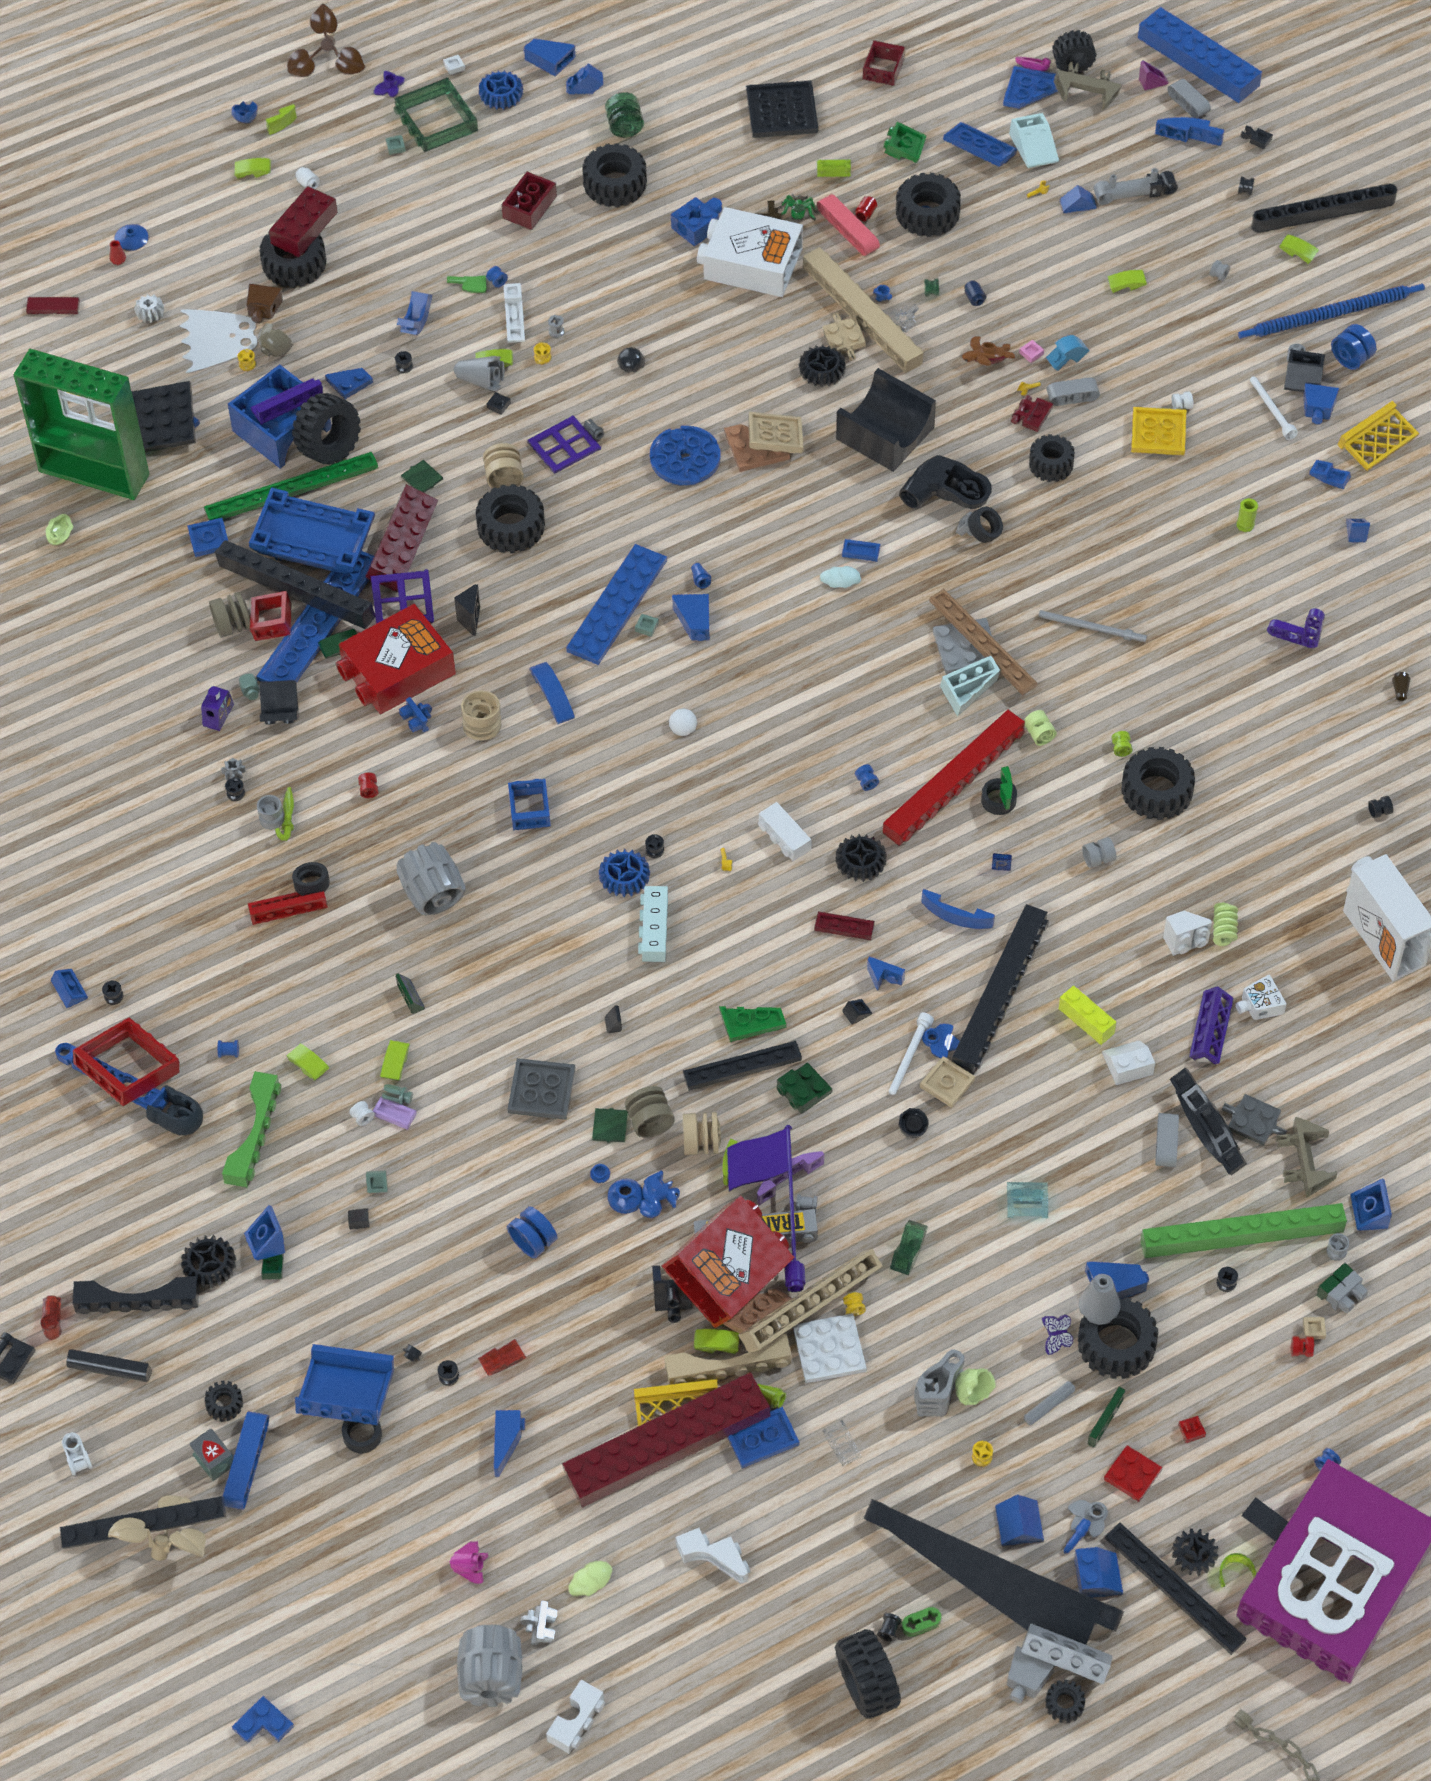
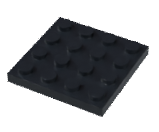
M812 80L746 85L752 138L819 133Z
M190 381L132 391L145 452L196 443L192 385Z

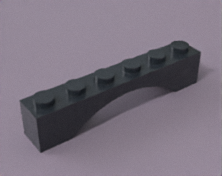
M197 1276L176 1277L158 1289L135 1294L112 1291L101 1286L96 1281H74L72 1304L75 1313L88 1314L90 1312L109 1313L110 1311L130 1312L131 1310L147 1312L152 1309L169 1311L177 1308L190 1310L198 1308L199 1303Z

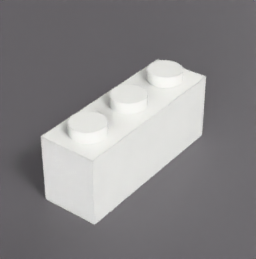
M778 802L759 813L758 825L760 829L769 834L771 841L779 845L786 857L789 856L792 861H795L811 851L810 837Z

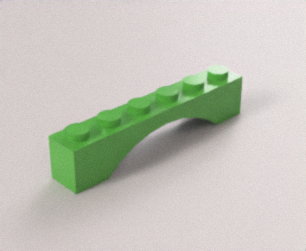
M254 1072L249 1087L252 1100L256 1106L254 1126L245 1142L227 1157L222 1172L225 1184L248 1188L249 1182L254 1178L255 1163L258 1164L260 1159L259 1150L261 1146H264L265 1131L269 1129L271 1124L270 1115L276 1108V1095H280L282 1085L279 1083L278 1075Z

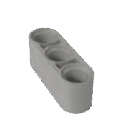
M1180 79L1168 86L1167 89L1170 97L1192 118H1199L1210 112L1211 106L1208 100L1185 79Z
M1092 377L1054 382L1046 388L1050 403H1053V406L1094 401L1100 396L1096 379Z
M1158 1113L1155 1166L1176 1167L1179 1114Z

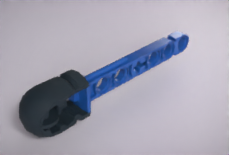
M69 1043L59 1044L55 1049L57 1059L67 1066L71 1064L73 1069L86 1075L73 1062V1050L77 1047ZM62 1050L70 1051L69 1054L65 1056L60 1055V1052ZM96 1057L93 1058L123 1084L128 1082L132 1084L138 1080V1078L126 1072L124 1073ZM165 1085L161 1090L153 1088L147 1092L146 1096L138 1097L132 1101L147 1109L146 1117L149 1121L159 1124L160 1127L173 1134H193L200 1128L203 1122V1110L199 1103L184 1093L176 1091L169 1085ZM169 1102L173 1103V1105H171L168 1108L167 1113L162 1112V1110Z

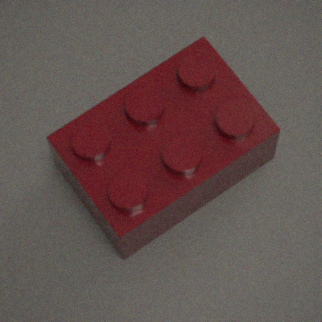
M526 171L501 204L502 218L533 230L557 197L556 182Z

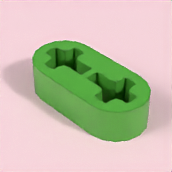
M929 1607L910 1614L903 1619L902 1631L905 1635L914 1637L934 1630L941 1624V1613L938 1609ZM931 1614L932 1617H936L935 1622L927 1620L928 1615ZM908 1622L916 1624L914 1630H912L911 1627H908Z

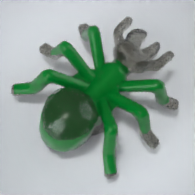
M792 193L791 196H786L784 201L781 202V206H778V210L784 208V211L781 212L782 216L786 214L789 207H792L791 218L797 221L804 219L807 208L810 217L814 221L816 217L812 214V209L815 213L819 214L812 197L808 198V195L806 197L802 195L794 196Z

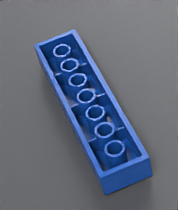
M1162 7L1158 8L1139 24L1138 39L1237 103L1243 101L1260 87L1262 71Z

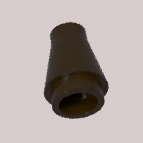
M1397 672L1392 678L1396 700L1398 701L1407 700L1411 678L1406 672Z

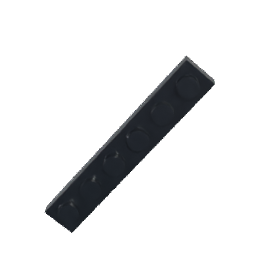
M795 1040L683 1070V1076L688 1091L802 1061V1055Z

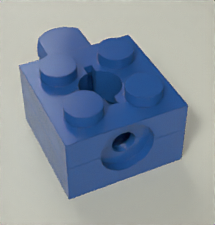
M697 197L693 198L671 214V228L690 244L696 246L707 238L711 219L719 220L718 214L722 212L721 200L712 198L703 203Z

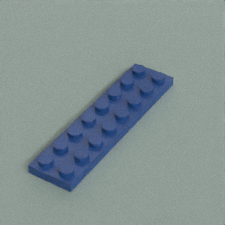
M635 544L567 645L566 652L599 665L666 564L667 556Z

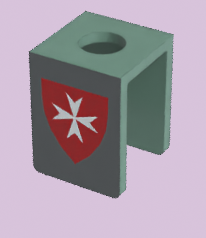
M213 1429L207 1430L190 1442L189 1445L194 1451L193 1457L212 1481L231 1469L233 1455Z

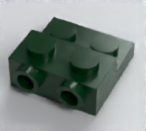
M808 1062L795 1071L791 1069L777 1079L776 1089L779 1094L785 1096L789 1100L791 1107L794 1110L797 1109L801 1114L833 1093L830 1085Z

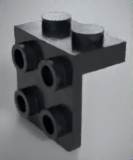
M262 681L259 684L260 722L270 725L276 724V721H283V723L288 724L298 720L299 708L296 681Z

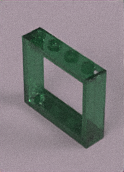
M448 77L394 98L395 107L393 108L396 115L400 116L402 124L407 126L410 136H414L417 146L421 147L424 153L478 132L477 118ZM446 95L464 122L424 137L406 110Z

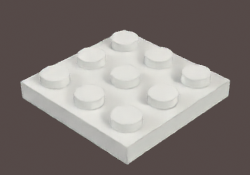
M853 1313L799 1323L793 1327L805 1383L866 1372L867 1368Z

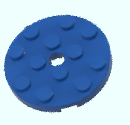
M680 426V428L674 430L667 429L655 438L650 448V463L654 472L663 480L679 486L693 485L705 481L716 472L721 460V451L716 438L708 431L695 426ZM686 453V454H689L690 456H688V457H683V458H682L681 455H683V454Z

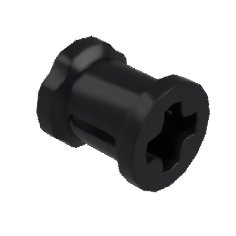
M884 1613V1622L877 1635L883 1640L892 1642L896 1640L895 1633L902 1619L895 1614Z

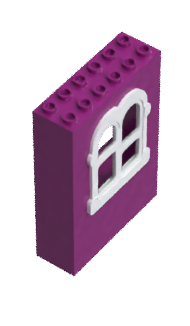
M1327 1459L1242 1596L1236 1617L1243 1624L1251 1625L1258 1629L1262 1635L1270 1636L1277 1640V1643L1282 1647H1289L1294 1650L1299 1657L1311 1660L1319 1669L1328 1670L1338 1680L1351 1684L1431 1550V1517ZM1320 1537L1342 1550L1333 1567H1328L1310 1556V1551ZM1350 1556L1374 1568L1360 1594H1355L1336 1582ZM1303 1564L1309 1565L1326 1576L1316 1596L1309 1601L1297 1600L1290 1591L1291 1582ZM1333 1591L1352 1602V1608L1343 1619H1330L1322 1611V1603L1328 1592Z

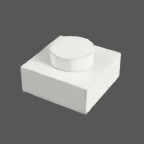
M459 55L443 59L444 66L449 75L465 70V65Z

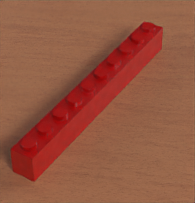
M1007 709L883 822V834L899 846L903 842L909 841L915 831L921 830L927 820L934 818L938 810L946 807L950 799L955 795H959L967 784H971L979 773H983L992 761L995 762L1004 750H1008L1016 739H1020L1024 735L1025 721Z

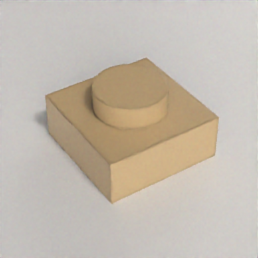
M1324 1317L1303 1318L1304 1338L1306 1336H1313L1314 1340L1326 1338Z

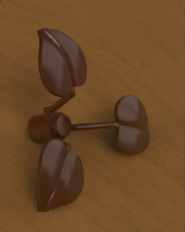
M323 3L310 18L312 30L317 34L324 33L325 37L321 41V46L310 56L307 50L298 49L292 53L287 63V71L290 74L307 77L315 69V62L312 58L322 49L324 51H331L333 49L336 56L339 57L335 62V66L340 72L344 74H357L366 68L360 52L354 47H345L341 50L340 54L335 47V39L327 34H333L337 30L338 22L333 11Z

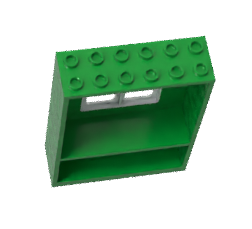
M29 348L13 376L38 471L135 500L148 479L150 472L129 378L121 374ZM67 401L86 406L88 416L70 411ZM93 403L111 408L114 424L97 419Z

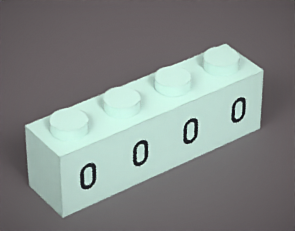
M645 886L644 894H641L640 904L644 905V910H640V921H643V926H639V938H642V943L639 942L638 954H642V962H666L668 886Z

